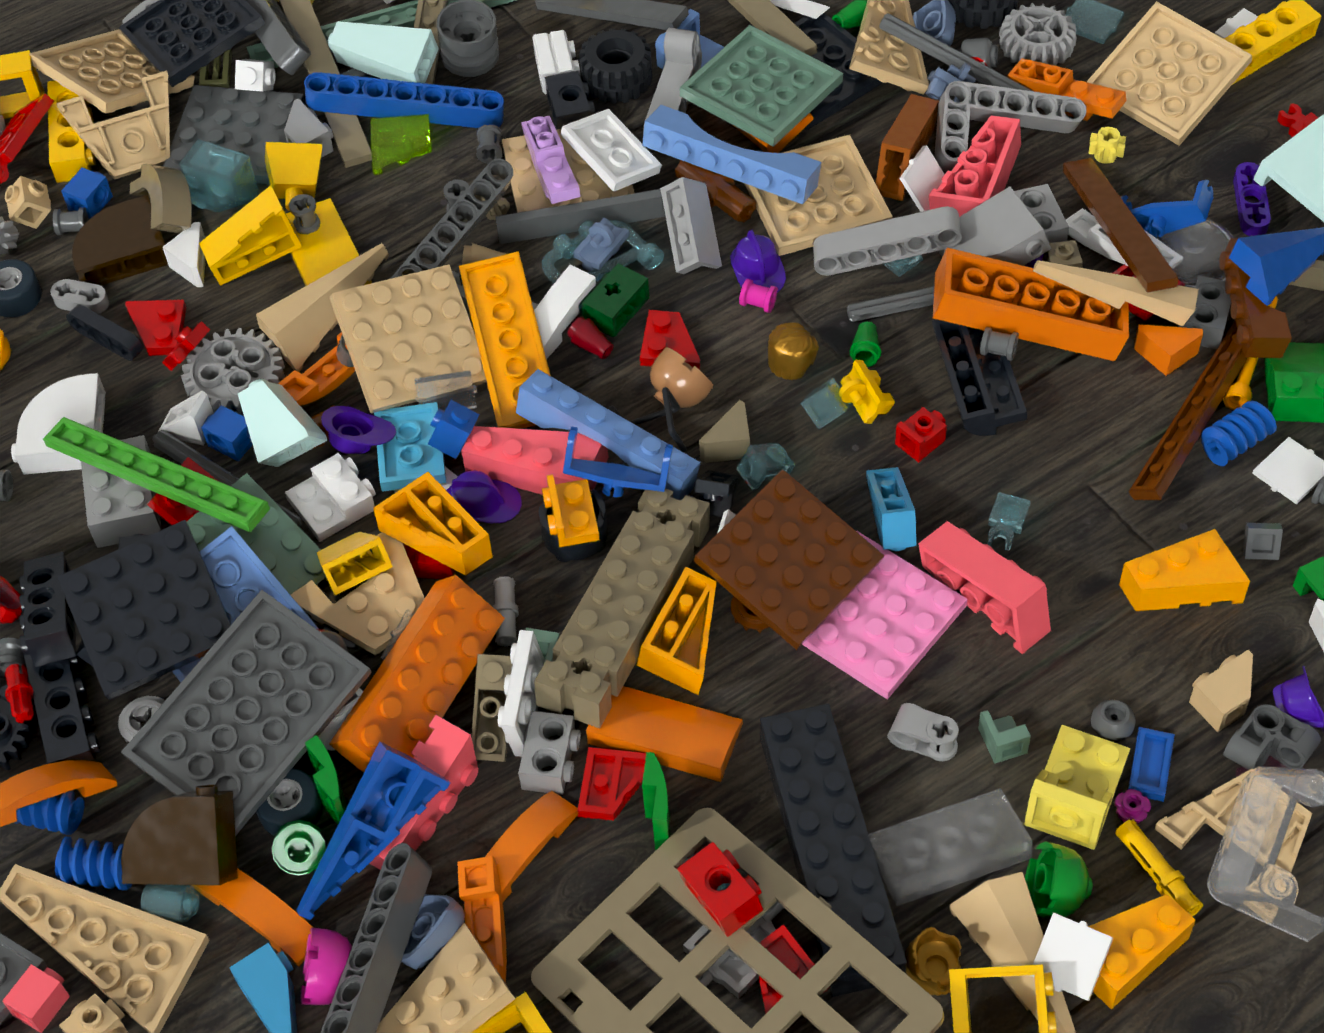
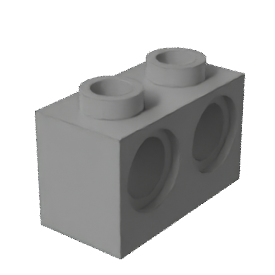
M1048 184L1014 191L1044 229L1049 243L1067 241L1069 226Z
M532 711L518 772L522 790L544 793L552 790L556 794H564L566 782H572L574 774V761H570L572 751H578L581 732L575 729L574 716ZM554 735L561 736L557 740L548 739L549 737ZM546 766L555 767L551 771H541Z

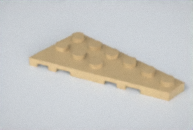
M867 0L849 69L877 78L883 83L888 82L900 86L907 91H914L924 95L928 89L929 82L921 50L885 32L879 27L886 13L915 27L909 0Z
M17 864L13 866L0 888V902L148 1033L161 1032L210 941L207 934Z
M463 923L382 1019L376 1033H472L515 1000V997L472 931Z

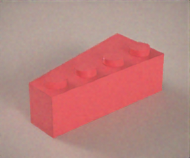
M993 115L989 117L972 139L970 148L960 154L957 158L958 163L952 171L948 170L942 177L941 185L937 189L934 188L929 194L930 210L947 206L953 207L959 212L960 217L1005 189L1021 147L1020 119Z
M474 426L461 450L465 472L472 470L482 471L493 480L503 481L515 488L543 495L542 488L548 487L546 475L553 474L555 484L584 479L563 473L569 432ZM577 433L574 459L607 462L609 458L608 448L585 435ZM588 480L589 489L591 491V488L594 489L597 482Z
M948 521L918 543L922 567L954 591L959 590L961 595L967 598V606L974 613L980 610L983 611L993 622L991 627L999 635L1006 632L1016 640L1013 647L1021 654L1025 653L1051 631L1046 584L1039 577L1030 575L1013 560H1007L996 553L988 544H982L971 537L965 529H959Z
M437 715L429 724V727L434 729L425 744L419 741L411 754L415 760L447 779L450 785L445 791L437 793L426 804L427 808L420 815L416 814L400 829V834L370 862L371 865L380 870L386 855L396 845L406 843L416 851L423 841H428L434 834L437 822L444 813L448 814L454 808L458 795L463 788L470 786L477 777L478 765L471 734Z

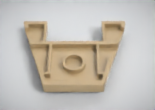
M167 71L141 78L151 107L95 124L92 123L83 96L57 103L59 112L114 180L141 172V165L143 164L164 165L165 160L170 158Z
M383 532L377 536L380 537L392 563V568L370 578L334 604L312 580L291 594L304 612L310 614L313 620L320 624L325 623L336 629L341 636L374 655L379 654L398 640L425 599L403 543Z
M1250 769L1212 790L1210 795L1197 802L1193 801L1182 807L1181 811L1168 818L1166 816L1160 819L1155 825V830L1181 850L1205 823L1267 869L1246 893L1245 899L1269 918L1273 919L1279 908L1312 813L1255 770Z

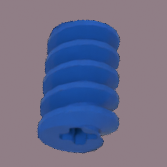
M1247 401L1241 407L1232 411V413L1224 416L1222 420L1216 421L1212 426L1203 430L1201 435L1203 449L1214 464L1225 466L1228 460H1234L1238 457V454L1246 452L1248 447L1252 448L1255 446L1257 441H1262L1267 435H1272L1277 428L1276 421L1270 411L1261 403Z
M71 790L16 809L17 821L13 823L17 824L20 822L25 826L34 825L35 828H47L48 831H60L62 834L71 835L77 830L82 820L85 802L83 797H78L75 800V792Z
M65 836L63 838L55 860V874L58 879L66 883L75 881L80 885H86L87 883L95 887L103 885L105 888L110 889L117 886L119 890L125 891L132 886V884H122L121 857L124 844L121 843L116 853H114L113 842H106L103 850L100 851V842L98 840H93L87 849L86 840L83 838H79L76 841L74 848L71 837Z

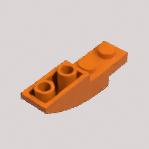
M1021 58L1007 75L1008 78L1034 92L1080 99L1084 102L1087 111L1083 119L1084 121H1088L1093 114L1113 119L1127 101L1125 91L1075 80L1073 78V70ZM1065 112L1066 115L1073 117L1071 113Z

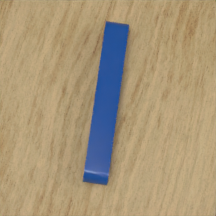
M322 72L311 73L304 80L306 104L314 111L479 128L483 125L500 127L503 123L504 99L496 91Z

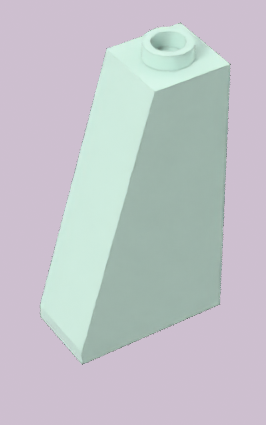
M337 21L333 33L328 38L329 48L332 50L338 63L380 79L416 83L426 82L439 49L432 30Z

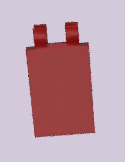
M46 93L17 110L1 132L0 184L9 177L8 163L14 160L54 102Z

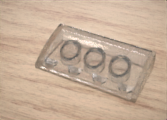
M1001 788L868 834L877 865L897 906L1032 858V839Z

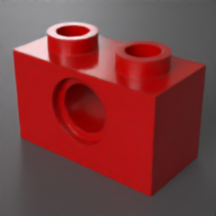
M712 842L678 867L677 870L685 886L724 934L729 937L763 911L758 898L762 892L751 876L748 875L743 878L737 871L740 865L728 849L721 852L715 843ZM730 883L729 887L725 890H716L720 885Z

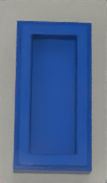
M1139 727L1128 790L1135 789L1140 791L1143 797L1164 801L1175 734Z

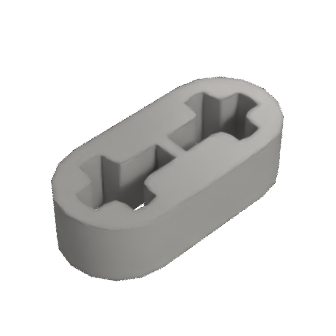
M63 279L54 283L50 290L55 305L63 310L71 311L77 304H81L100 314L109 305L105 289L97 284Z

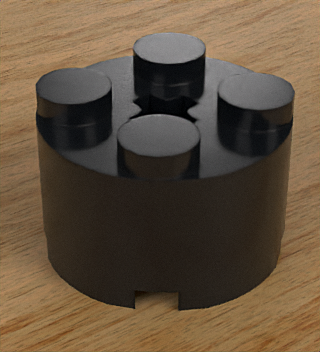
M591 488L590 494L600 540L559 547L557 534L550 535L547 515L553 514L552 507L545 508L544 502L542 505L540 504L539 519L543 542L546 548L561 562L585 559L605 548L608 535L605 503L602 496L593 488Z

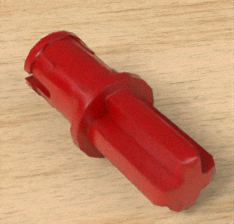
M12 664L5 670L8 686L5 691V697L10 703L11 713L15 717L16 722L23 723L25 720H31L33 717L31 699L33 698L34 690L29 684L27 667L22 664L20 674L19 664Z

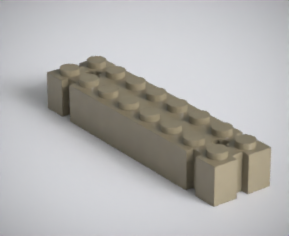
M666 488L664 492L645 490L638 501V512L632 511L552 649L553 662L546 660L534 680L536 706L558 714H562L565 708L574 711L575 720L599 729L601 728L612 708L611 695L618 697L638 660L642 643L685 567H689L694 558V546L700 547L709 530L710 503L687 495L682 500L673 498V491Z

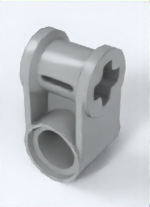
M904 703L901 705L887 736L889 741L896 747L914 751L937 761H947L957 753L958 743L956 739L959 729L954 719L948 716H942L925 710L915 704Z

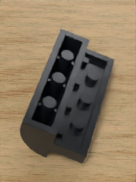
M941 320L932 321L933 330L965 429L974 435L990 436L996 435V427L1027 420V410L1010 360H1007L1006 356L992 353L987 355L980 354L984 330Z

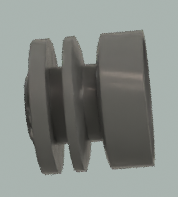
M459 0L450 3L441 10L437 17V33L440 41L441 60L445 68L451 73L462 77H476L494 68L499 60L496 17L492 9L485 3L476 0Z

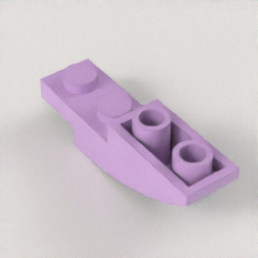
M550 115L545 117L538 116L529 121L521 122L528 149L546 198H549L551 204L581 197L579 185L565 157L563 144Z

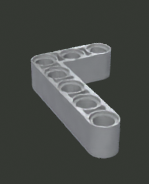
M964 81L951 82L946 87L938 103L934 158L942 171H952L958 163L957 158L963 151L966 152L968 149L970 120L986 122L993 115L1020 119V127L1070 133L1077 128L1086 116V106L1084 102L1075 97ZM950 96L957 97L960 103L951 100ZM978 100H984L988 103L989 107L981 105ZM1007 104L1014 105L1017 111L1011 110ZM1036 108L1042 109L1046 115L1040 114ZM1065 112L1071 113L1074 119L1067 117ZM947 123L955 124L958 130L951 129ZM945 150L952 151L956 158L949 157Z

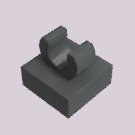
M1246 523L1243 546L1244 558L1279 560L1283 533L1281 524Z

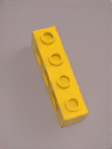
M1304 0L1283 1L1274 10L1267 14L1259 15L1255 21L1246 26H1240L1234 33L1223 38L1252 55V62L1233 84L1314 37L1322 16Z
M55 80L47 81L48 96L54 100L48 109L49 164L56 182H67L82 167L91 171V166L96 165L95 155L57 108L58 102L79 96L61 86ZM84 100L92 123L94 124L93 112L91 107H89L91 103Z

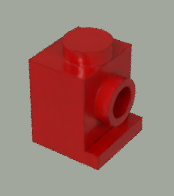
M922 407L904 423L900 421L896 425L895 444L919 463L945 441L947 429L945 418L936 410L929 412Z

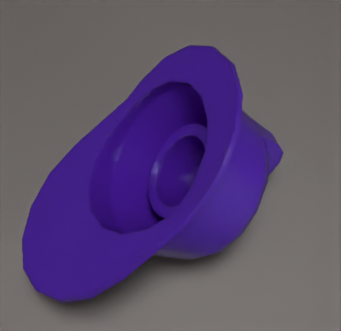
M749 230L747 236L738 242L737 247L730 256L731 265L738 283L742 287L746 279H751L754 284L764 287L776 286L778 293L784 286L786 275L775 244L770 238L754 234L753 230Z
M330 407L321 416L322 425L328 431L330 444L336 450L345 454H364L371 449L372 445L388 443L396 435V428L391 422L352 407Z
M472 470L460 474L456 479L452 480L451 486L446 490L478 522L504 523L510 521L519 514L522 506L521 496L516 488L506 482L493 480L482 471Z
M1303 665V674L1291 678L1273 689L1275 704L1282 712L1313 728L1320 727L1324 733V713L1310 688L1305 666Z

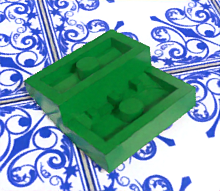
M315 735L305 742L315 771L313 779L325 811L338 825L347 808V803L331 757L322 741Z
M646 752L642 781L645 818H651L653 822L656 851L670 837L668 795L664 774L659 761L654 753Z

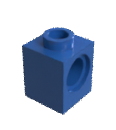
M83 167L61 190L68 210L78 211L79 208L85 207L89 219L99 213L113 197L106 176L100 172H93Z
M222 405L214 414L207 417L204 425L201 427L208 447L236 461H239L253 445L245 417Z

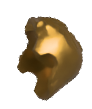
M783 323L776 326L769 335L768 365L771 368V372L786 380H796L804 376L808 367L814 364L817 351L819 350L816 338L810 335L799 323Z
M934 927L923 930L906 949L907 975L930 995L939 996L950 993L949 969L961 968L959 956L961 955L960 950L962 947L959 939L954 935L942 933Z

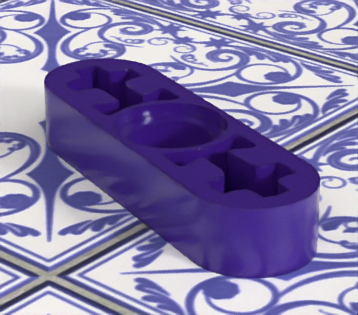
M1244 162L1237 166L1233 184L1240 228L1248 236L1266 234L1271 216L1266 186H1260L1253 180L1259 165L1252 162ZM1247 176H1249V179L1252 180V183H1251V184H1248V185H1247V183H1248V178H1247ZM1254 196L1259 199V202L1250 203L1244 197ZM1252 214H1256V223L1251 219Z

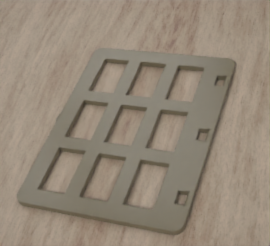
M702 808L695 812L533 969L531 974V981L535 988L580 1033H653L649 1027L680 997L719 1033H784L801 1015L807 1018L822 1033H860L819 997L850 965L908 1015L891 1033H934L944 1021L943 1008L935 998L831 910V905L822 897L817 898L712 808ZM706 841L714 842L721 852L728 849L739 863V869L747 876H751L762 892L758 898L763 911L729 937L724 934L685 886L677 870ZM659 886L710 931L680 962L629 916ZM776 901L831 948L801 979L746 932ZM611 933L620 939L662 979L631 1011L581 964ZM728 949L734 952L782 996L752 1029L698 980ZM571 991L583 1002L575 1012L562 1001Z

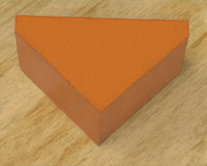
M1138 324L1134 350L1167 376L1198 354L1203 329Z

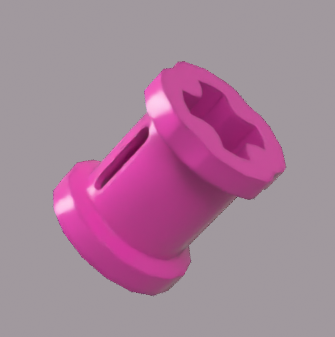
M746 279L740 292L739 304L741 306L750 304L763 308L766 313H771L776 302L778 288L773 285L770 288L754 284L751 279Z

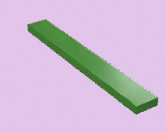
M65 417L43 438L45 445L49 448L250 533L270 510L268 502Z

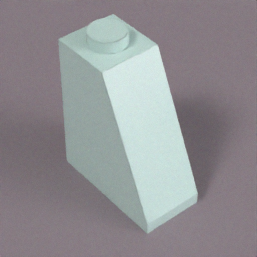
M259 379L251 382L248 388L237 393L258 463L279 467L327 441L325 433L282 385L268 382L265 379Z

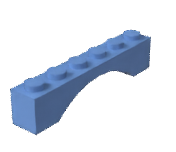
M660 105L645 120L642 145L644 147L800 204H804L818 187L822 163L820 161L795 152H760L728 144L703 131L692 121L688 114L664 105Z
M539 369L519 387L516 414L540 428L570 430L571 426L578 427L579 434L599 442L619 456L630 467L661 475L665 447L668 443ZM675 447L672 449L666 489L673 491V498L682 500L695 486L700 462Z

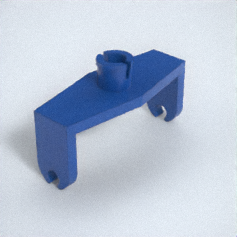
M1202 180L1197 185L1193 201L1150 203L1132 209L1131 201L1126 202L1128 199L1127 195L1120 197L1142 228L1157 239V235L1161 238L1164 234L1206 221L1213 200L1212 186L1207 187L1209 180Z
M571 426L563 467L564 474L604 483L602 493L609 497L612 488H614L613 497H621L624 493L623 487L665 491L673 445L666 444L661 475L621 464L574 459L578 427Z

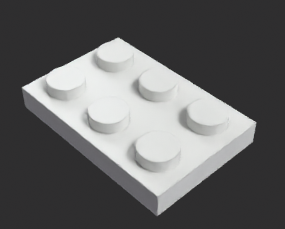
M610 109L562 126L560 135L613 192L660 173L662 164L646 147L642 146L643 144Z
M525 630L519 631L518 641L513 643L511 647L510 659L513 666L511 674H507L505 677L504 692L507 695L505 706H500L498 712V726L502 727L505 733V741L510 744L514 755L520 757L523 754L531 713L538 710L534 680L545 661L534 632Z

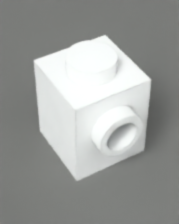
M236 60L235 89L262 92L273 90L276 79L274 61Z

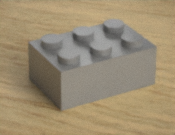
M144 435L121 440L150 452ZM81 461L87 526L97 548L119 544V537L133 536L135 534L149 535L162 530L160 515L147 505L155 496V492Z

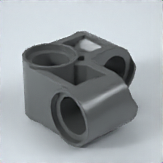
M1263 704L1255 708L1243 726L1234 733L1225 748L1223 756L1247 770L1253 769L1257 773L1261 770L1269 756L1289 769L1299 770L1318 747L1321 738L1319 733L1310 725L1298 721L1273 705Z

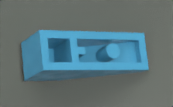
M899 467L867 470L866 477L877 532L883 550L901 551L907 547L917 546L915 508Z
M267 943L229 968L240 989L269 1033H297L294 985L289 976V972L293 970V967L282 950L276 954L270 944Z

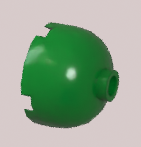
M1045 841L1036 848L1042 850L1038 859L1030 858L1025 881L1037 916L1051 918L1052 914L1056 913L1066 917L1074 914L1084 903V900L1090 897L1093 886L1092 879L1089 877L1088 868L1083 858L1075 850Z

